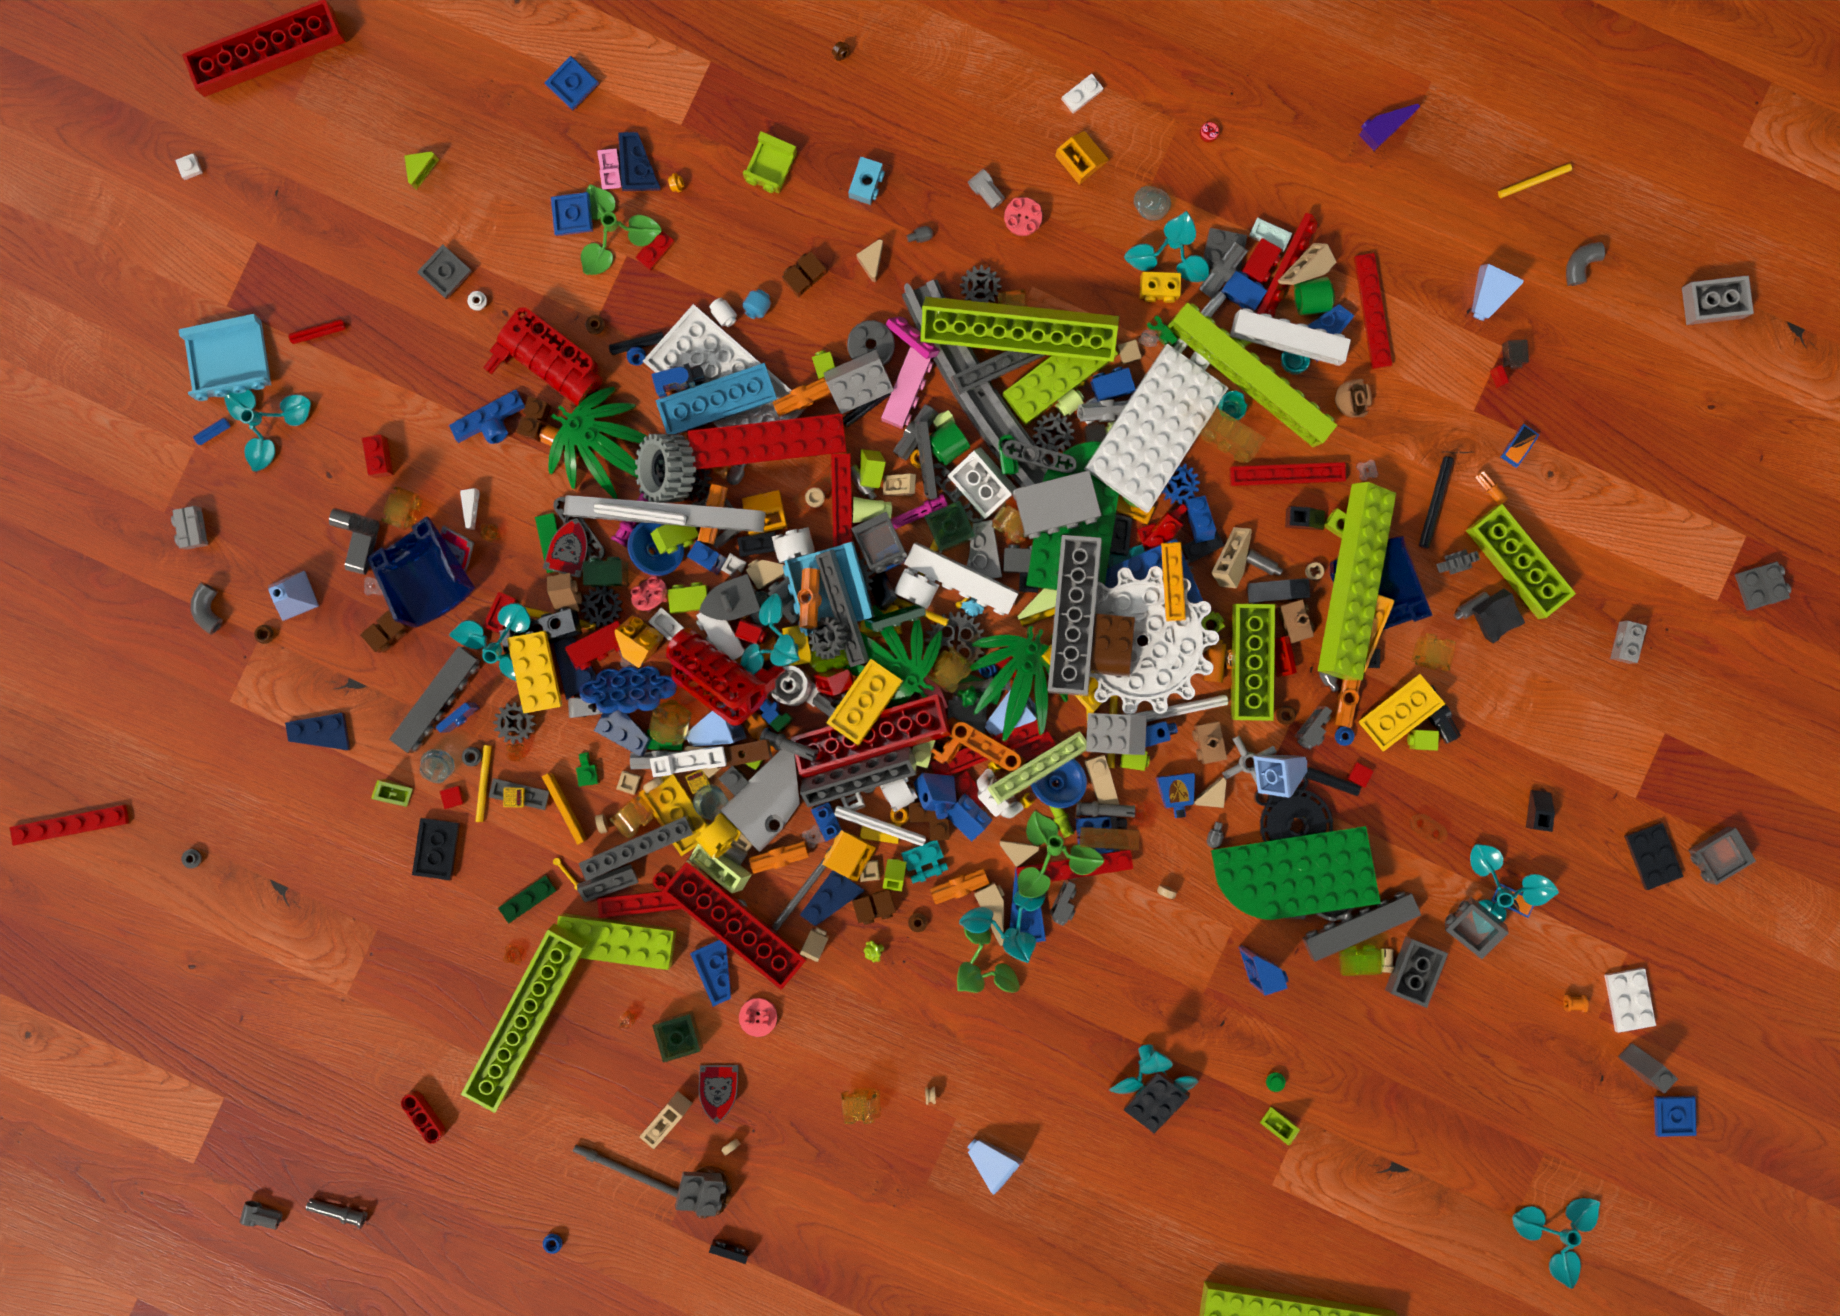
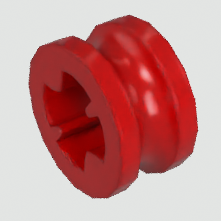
M659 872L653 877L655 888L662 890L665 886L657 884L658 876L661 878L665 876L667 879L665 882L667 883L670 880V876L665 872Z

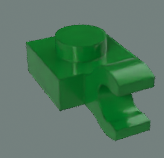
M1155 316L1154 319L1157 325L1153 326L1148 322L1147 328L1150 331L1158 332V339L1164 346L1166 344L1173 346L1178 339L1162 323L1161 318Z
M589 752L579 754L581 767H576L578 786L598 784L596 764L590 765Z

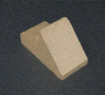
M916 474L884 476L883 495L912 496L915 494Z

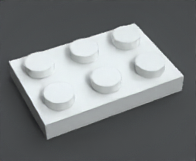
M1637 968L1604 974L1615 1031L1619 1033L1656 1026L1645 969Z

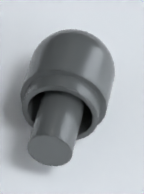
M929 226L918 227L914 230V233L906 235L908 242L916 240L917 243L929 241L933 237V230Z
M746 464L733 465L726 476L728 483L737 485L741 482L745 475L743 469Z
M1319 672L1322 682L1326 686H1330L1333 692L1340 689L1336 683L1337 677Z
M1215 821L1214 828L1208 832L1206 841L1210 848H1218L1222 844L1224 832L1221 831L1223 825L1221 822Z

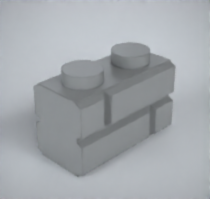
M192 506L172 510L171 522L176 527L177 534L174 536L176 545L181 549L207 546L208 542L202 509Z

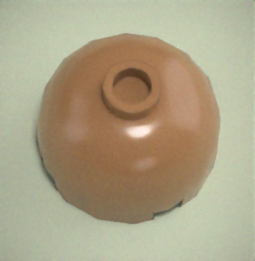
M1363 379L1348 380L1340 385L1336 392V406L1340 413L1347 417H1364L1369 412L1366 410L1367 406L1371 405L1372 402L1369 385L1362 382L1364 381Z

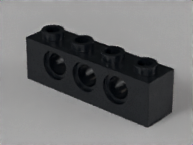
M566 607L559 609L558 613H546L541 615L539 619H530L531 623L525 634L538 632V629L543 626V631L546 630L549 644L582 634L578 612ZM561 621L560 627L556 629V623ZM509 629L502 640L504 653L510 654L507 638L521 635L522 633H515ZM504 630L499 631V632H500V637H501L502 633L504 632Z

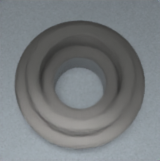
M470 747L462 753V761L467 766H476L481 761L482 755L477 748ZM471 753L475 755L474 760H470L469 755Z
M189 849L183 853L181 860L185 867L196 868L200 865L202 856L199 851ZM190 855L193 857V862H190L188 859Z

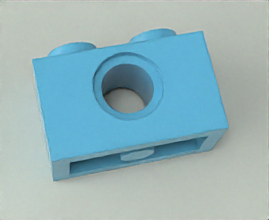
M860 157L848 192L849 198L871 205L872 200H876L879 189H877L878 182H882L885 174L882 163ZM866 178H870L872 180V183L869 185H865L862 181Z

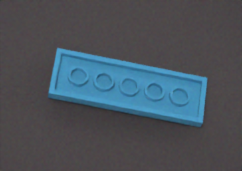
M762 363L655 401L666 433L681 434L777 400L766 365Z

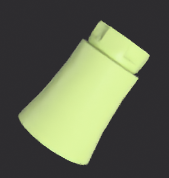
M853 496L852 523L865 522L884 512H887L891 519V502Z

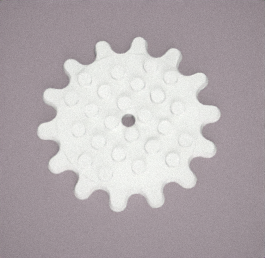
M1157 566L1151 567L1147 577L1141 581L1133 577L1129 568H1121L1118 571V584L1116 587L1107 588L1104 584L1098 582L1096 614L1135 617L1130 677L1090 673V677L1098 681V689L1094 694L1095 699L1103 703L1112 695H1118L1123 700L1122 709L1127 715L1134 714L1138 704L1142 701L1150 702L1156 713H1165L1168 708L1167 698L1170 694L1177 693L1186 700L1192 699L1195 695V690L1190 683L1191 676L1196 673L1209 675L1213 671V664L1202 655V651L1206 646L1215 645L1219 641L1217 632L1205 630L1201 625L1203 617L1211 611L1210 604L1206 601L1197 604L1190 603L1187 599V593L1191 588V583L1188 579L1183 578L1186 621L1166 622L1163 572ZM1145 635L1148 638L1146 646L1138 645L1137 638L1139 636Z

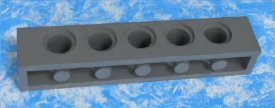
M909 746L804 778L801 782L800 794L807 807H812L916 775V759Z
M689 815L578 864L585 880L588 881L693 835L696 831Z

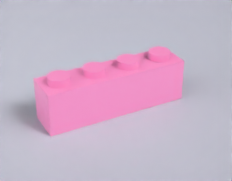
M910 347L893 388L894 391L891 393L881 417L883 422L901 429L904 428V425H909L912 417L909 413L911 408H915L918 403L919 397H917V394L925 386L926 380L924 377L926 372L930 373L934 363L931 362L932 358L925 359Z

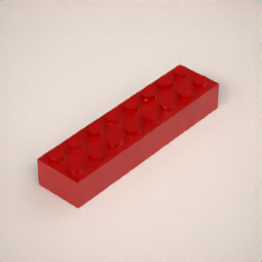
M320 0L183 53L182 56L195 90L203 97L336 47L346 43L332 6L327 0Z
M842 413L687 431L689 447L693 449L691 456H695L693 467H696V470L846 452Z
M936 694L883 710L860 745L855 744L831 726L792 737L791 740L818 750V754H815L817 758L814 762L795 754L799 775L807 778L908 746L913 747L950 736L951 731L943 700Z
M689 859L684 862L663 887L662 893L780 990L785 987L806 962V957L800 954L801 951Z

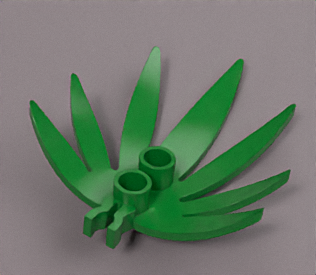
M609 387L585 398L574 409L572 414L568 413L560 405L558 408L568 420L561 416L557 417L555 414L551 416L555 420L561 421L563 426L552 442L548 470L549 474L553 475L565 446V469L571 488L575 490L577 481L575 446L577 445L586 466L597 482L614 499H618L610 478L599 460L589 449V446L616 467L638 478V475H635V470H637L635 460L625 450L600 434V432L636 443L644 442V438L647 435L619 424L595 421L596 418L613 416L636 408V405L631 403H614L592 409L604 402L616 390L615 387Z
M873 605L874 616L882 615L883 612L876 605ZM920 619L913 623L911 660L908 658L903 643L894 627H884L885 629L881 631V634L890 649L897 656V659L876 641L860 632L869 660L872 659L903 680V683L894 694L895 697L889 701L885 709L905 704L914 691L920 693L923 698L928 697L924 693V689L919 685L925 689L929 688L931 691L935 689L933 685L927 684L924 678L931 670L937 658L942 640V630L929 643L923 660L921 659L923 632ZM833 660V664L848 669L852 675L857 677L865 668L861 664L850 667L848 661Z
M1029 626L1027 629V639L1015 635H995L977 640L972 644L974 647L1007 648L996 650L982 657L967 669L968 672L994 665L1010 656L1013 657L988 685L973 712L976 715L986 707L1004 688L1016 670V676L1006 707L1003 741H1006L1022 715L1030 694L1033 675H1035V705L1039 735L1044 733L1048 710V691L1043 667H1045L1049 675L1050 666L1042 655L1050 646L1040 643V637L1044 631L1042 629L1037 632L1034 640H1032L1034 635L1032 632L1033 626ZM1060 694L1066 703L1068 701V694Z

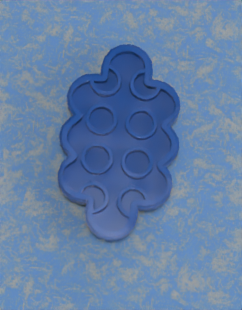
M628 666L619 671L615 669L601 671L597 675L596 680L587 681L582 684L579 693L584 702L596 703L597 709L602 713H613L617 710L623 713H631L637 709L649 711L657 708L660 704V699L669 698L676 693L677 685L672 680V677L660 676L659 670L653 666H646L640 669Z

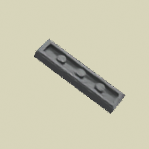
M923 420L915 421L924 495L926 498L935 499L937 498L928 424L927 421Z

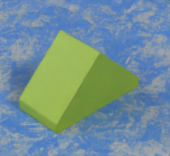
M432 152L404 156L408 182L416 190L439 161Z
M861 450L860 486L880 487L886 463L880 451Z
M388 779L377 780L371 799L407 807L413 788Z
M1270 1107L1260 1122L1289 1146L1300 1131L1295 1123L1272 1107Z

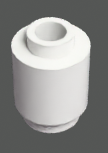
M718 298L709 306L711 313L722 327H730L736 322L737 314L726 300Z

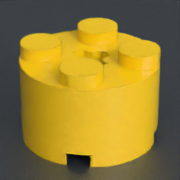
M720 813L715 817L711 825L707 823L700 829L699 832L701 834L696 838V841L714 859V857L718 858L732 847L733 839L737 841L742 832L726 815Z

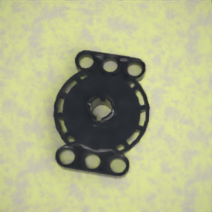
M1306 776L1303 777V785L1300 788H1296L1293 795L1289 798L1268 795V800L1261 803L1258 800V790L1254 793V801L1258 805L1265 806L1260 817V833L1264 842H1267L1264 832L1267 833L1269 840L1273 841L1325 833L1326 823H1329V832L1333 831V819L1326 803L1316 794L1305 790L1308 785ZM1310 796L1316 798L1320 802V804H1317L1316 802L1311 800ZM1323 807L1327 812L1328 819H1325V815L1322 811ZM1265 815H1267L1266 821H1265V827H1263L1264 817H1265ZM1294 818H1299L1302 821V828L1298 832L1290 830Z

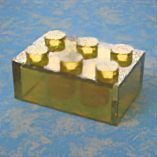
M1217 407L1212 411L1199 433L1202 435L1201 438L1208 443L1212 441L1217 444L1219 450L1224 453L1229 452L1233 454V458L1240 463H1248L1252 460L1266 439Z

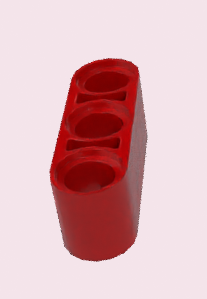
M411 1091L402 1098V1109L423 1139L429 1144L438 1142L445 1135V1126L419 1091ZM409 1097L415 1099V1105L409 1103ZM420 1113L426 1115L427 1121H423L420 1118ZM431 1129H435L438 1132V1137L431 1134Z

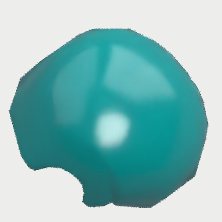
M1286 351L1281 355V366L1291 375L1304 372L1310 364V358Z
M1234 390L1227 392L1221 397L1218 410L1223 419L1235 422L1245 416L1248 404L1245 403L1244 394Z

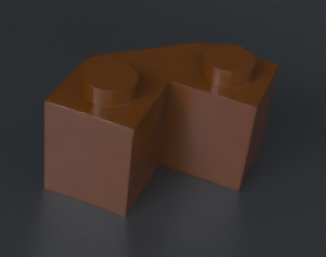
M920 801L909 804L910 823L929 821L930 841L949 840L948 818L937 819L935 811L923 809Z

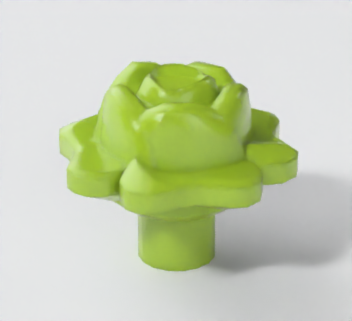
M873 940L866 942V947L864 948L865 958L872 960L873 963L879 962L880 952L884 951L883 945H877Z

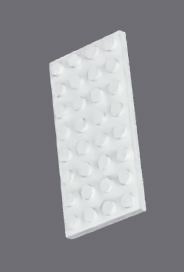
M694 304L643 360L655 373L676 367L684 368L683 364L689 363L690 367L701 365L706 381L697 383L696 386L761 364ZM767 369L777 400L790 394L792 390ZM771 402L713 422L716 427L797 419L805 409H797L779 418Z
M1166 344L1084 469L1148 513L1219 404L1221 397L1228 390V387L1169 344Z

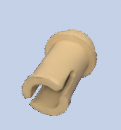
M1381 948V966H1379L1381 972L1393 973V969H1395L1393 966L1394 949Z

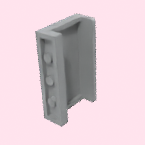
M1089 471L1014 489L1012 492L1020 514L1024 537L1029 536L1030 539L1040 537V533L1047 531L1048 534L1057 533L1060 531L1059 528L1063 527L1073 529L1078 527V523L1085 522L1086 525L1097 522V519L1101 516Z

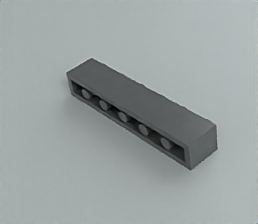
M458 646L389 740L407 753L417 752L423 744L421 742L423 738L429 736L434 730L433 725L437 720L440 721L444 717L446 707L448 705L451 706L455 702L458 691L463 690L469 682L467 679L470 675H474L479 670V663L482 660L464 647Z
M1400 891L1394 894L1392 899L1387 900L1385 898L1380 900L1381 904L1371 908L1369 906L1363 907L1358 910L1359 913L1353 916L1350 914L1337 923L1333 921L1323 925L1324 928L1317 931L1314 929L1308 931L1306 936L1302 937V940L1310 958L1316 962L1421 916L1413 895L1409 892Z

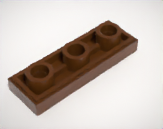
M769 739L725 747L724 753L727 766L717 767V769L773 758Z

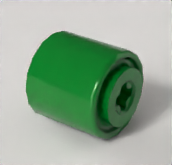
M1328 277L1313 278L1294 285V300L1298 314L1302 316L1332 310L1335 295L1333 285Z
M952 420L929 435L931 453L939 463L942 462L945 466L971 448L963 433Z

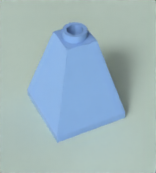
M1490 264L1481 265L1472 306L1473 317L1481 321L1489 318L1522 285L1524 280Z
M305 571L268 585L269 593L282 621L319 607Z
M1010 691L986 722L985 728L991 735L1003 733ZM1028 697L1015 728L1037 719L1036 705L1030 697Z
M713 711L690 729L687 734V740L693 746L731 744L746 739L741 724L731 725Z
M1254 756L1258 793L1289 798L1307 773V760L1304 756Z
M974 1139L967 1147L971 1159L993 1195L1002 1188L1023 1163L1021 1158L981 1139L978 1141Z

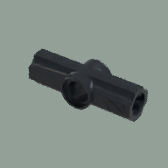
M1446 704L1428 717L1431 724L1436 726L1445 744L1461 736L1451 718L1452 713Z

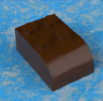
M1095 614L1090 673L1130 677L1135 617Z

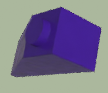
M1415 104L1378 115L1372 121L1368 119L1361 126L1363 130L1359 136L1375 151L1419 109L1420 105Z

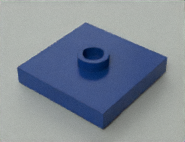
M572 56L544 82L572 111L599 85V82Z
M588 192L551 197L555 236L593 232L590 194Z
M464 703L436 726L437 730L440 733L451 732L457 726L459 727L464 724L467 718L480 707L476 703Z
M1654 1096L1656 1136H1697L1696 1102L1694 1096Z

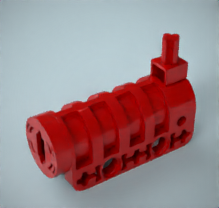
M525 307L518 308L501 329L496 339L497 342L489 350L493 355L483 367L492 375L502 361L507 364L513 357L576 406L585 398L597 392L603 380L598 375L600 372L599 365L588 354ZM555 339L556 341H558L559 343H562L563 345L560 347V346H558L556 343H553L552 341ZM585 362L589 366L585 367L582 364Z
M689 627L676 633L666 649V657L674 665L671 669L672 680L726 722L735 726L742 724L761 707L767 694L776 687L775 680L785 672L782 666L774 665L769 671L762 668L754 675L746 671L736 661L731 660L727 654L718 650L712 643L704 640L700 634ZM693 681L698 683L696 687H691L688 684ZM719 702H723L726 706L719 708L716 705Z

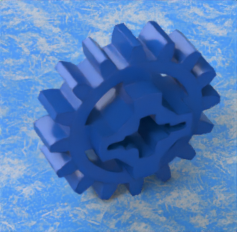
M1184 464L1183 467H1180V465L1175 470V472H1178L1177 476H1172L1161 494L1166 495L1163 500L1171 499L1170 504L1177 501V504L1181 505L1182 500L1186 503V500L1195 497L1193 492L1197 493L1199 491L1195 487L1200 484V481H1195L1198 474L1191 473L1193 468L1187 470V464ZM1177 480H1179L1180 485H1182L1180 488L1176 487ZM1180 492H1188L1184 496H1179Z

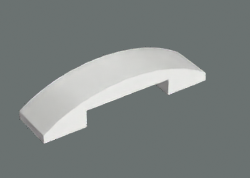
M723 746L695 749L650 758L653 778L697 769L727 766Z

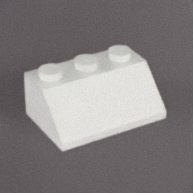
M981 447L974 450L948 475L951 481L985 519L1013 496V490L1017 489L1006 475H1002V471Z

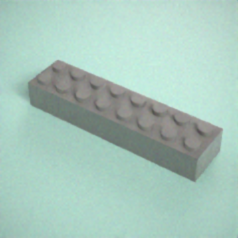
M1062 535L1048 683L1049 693L1088 696L1102 546L1101 538Z

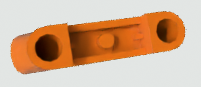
M955 717L948 720L951 731L949 737L1012 773L1026 764L1022 756Z

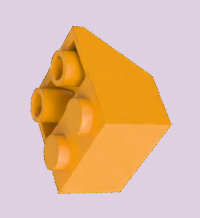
M1085 131L1068 139L1057 149L1055 155L1079 185L1109 161Z
M779 490L742 498L743 509L766 512L764 532L748 531L749 535L762 534L788 527Z
M633 615L615 630L623 658L638 668L656 652L664 637L657 629L651 628L640 618Z
M841 830L835 837L831 849L826 853L822 864L849 879L858 881L876 847L858 836Z

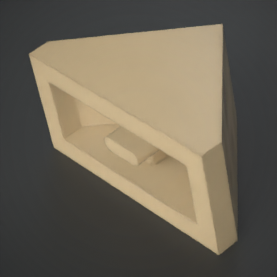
M877 240L856 254L857 260L873 282H876L883 240Z
M1223 777L1217 779L1194 798V805L1224 808L1226 780Z
M999 841L1000 846L1016 867L1039 849L1036 845Z

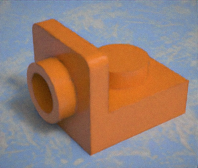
M952 738L951 741H947L944 745L943 754L935 749L931 750L935 755L933 758L941 764L944 762L950 764L962 744Z

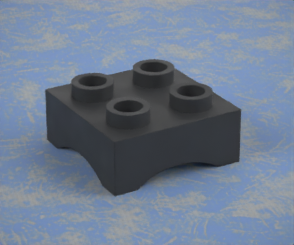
M1504 588L1472 609L1485 639L1493 644L1509 630L1525 623L1516 607L1513 594Z

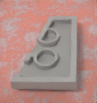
M993 520L973 523L967 567L992 579L1002 577Z

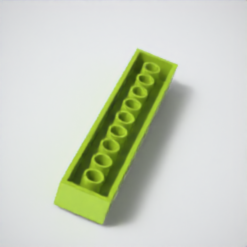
M926 296L922 306L921 342L1114 362L1119 316Z
M1187 302L1167 325L1173 334L1205 358L1217 370L1312 447L1323 444L1337 427L1332 416L1323 414L1316 403L1306 400L1304 398L1305 395L1298 389L1294 390L1289 386L1290 383L1285 378H1279L1274 374L1275 370L1272 367L1263 365L1256 354L1249 353L1244 349L1245 346L1240 341H1234L1230 338L1228 331L1223 328L1219 329L1215 325V321L1209 316L1202 315L1196 305Z
M1370 482L1355 483L1351 486L1318 666L1319 672L1344 680H1363L1396 497L1395 492Z
M555 923L547 930L461 1093L462 1096L494 1113L498 1110L588 941Z
M1204 1281L1199 1316H1398V1314L1392 1310Z

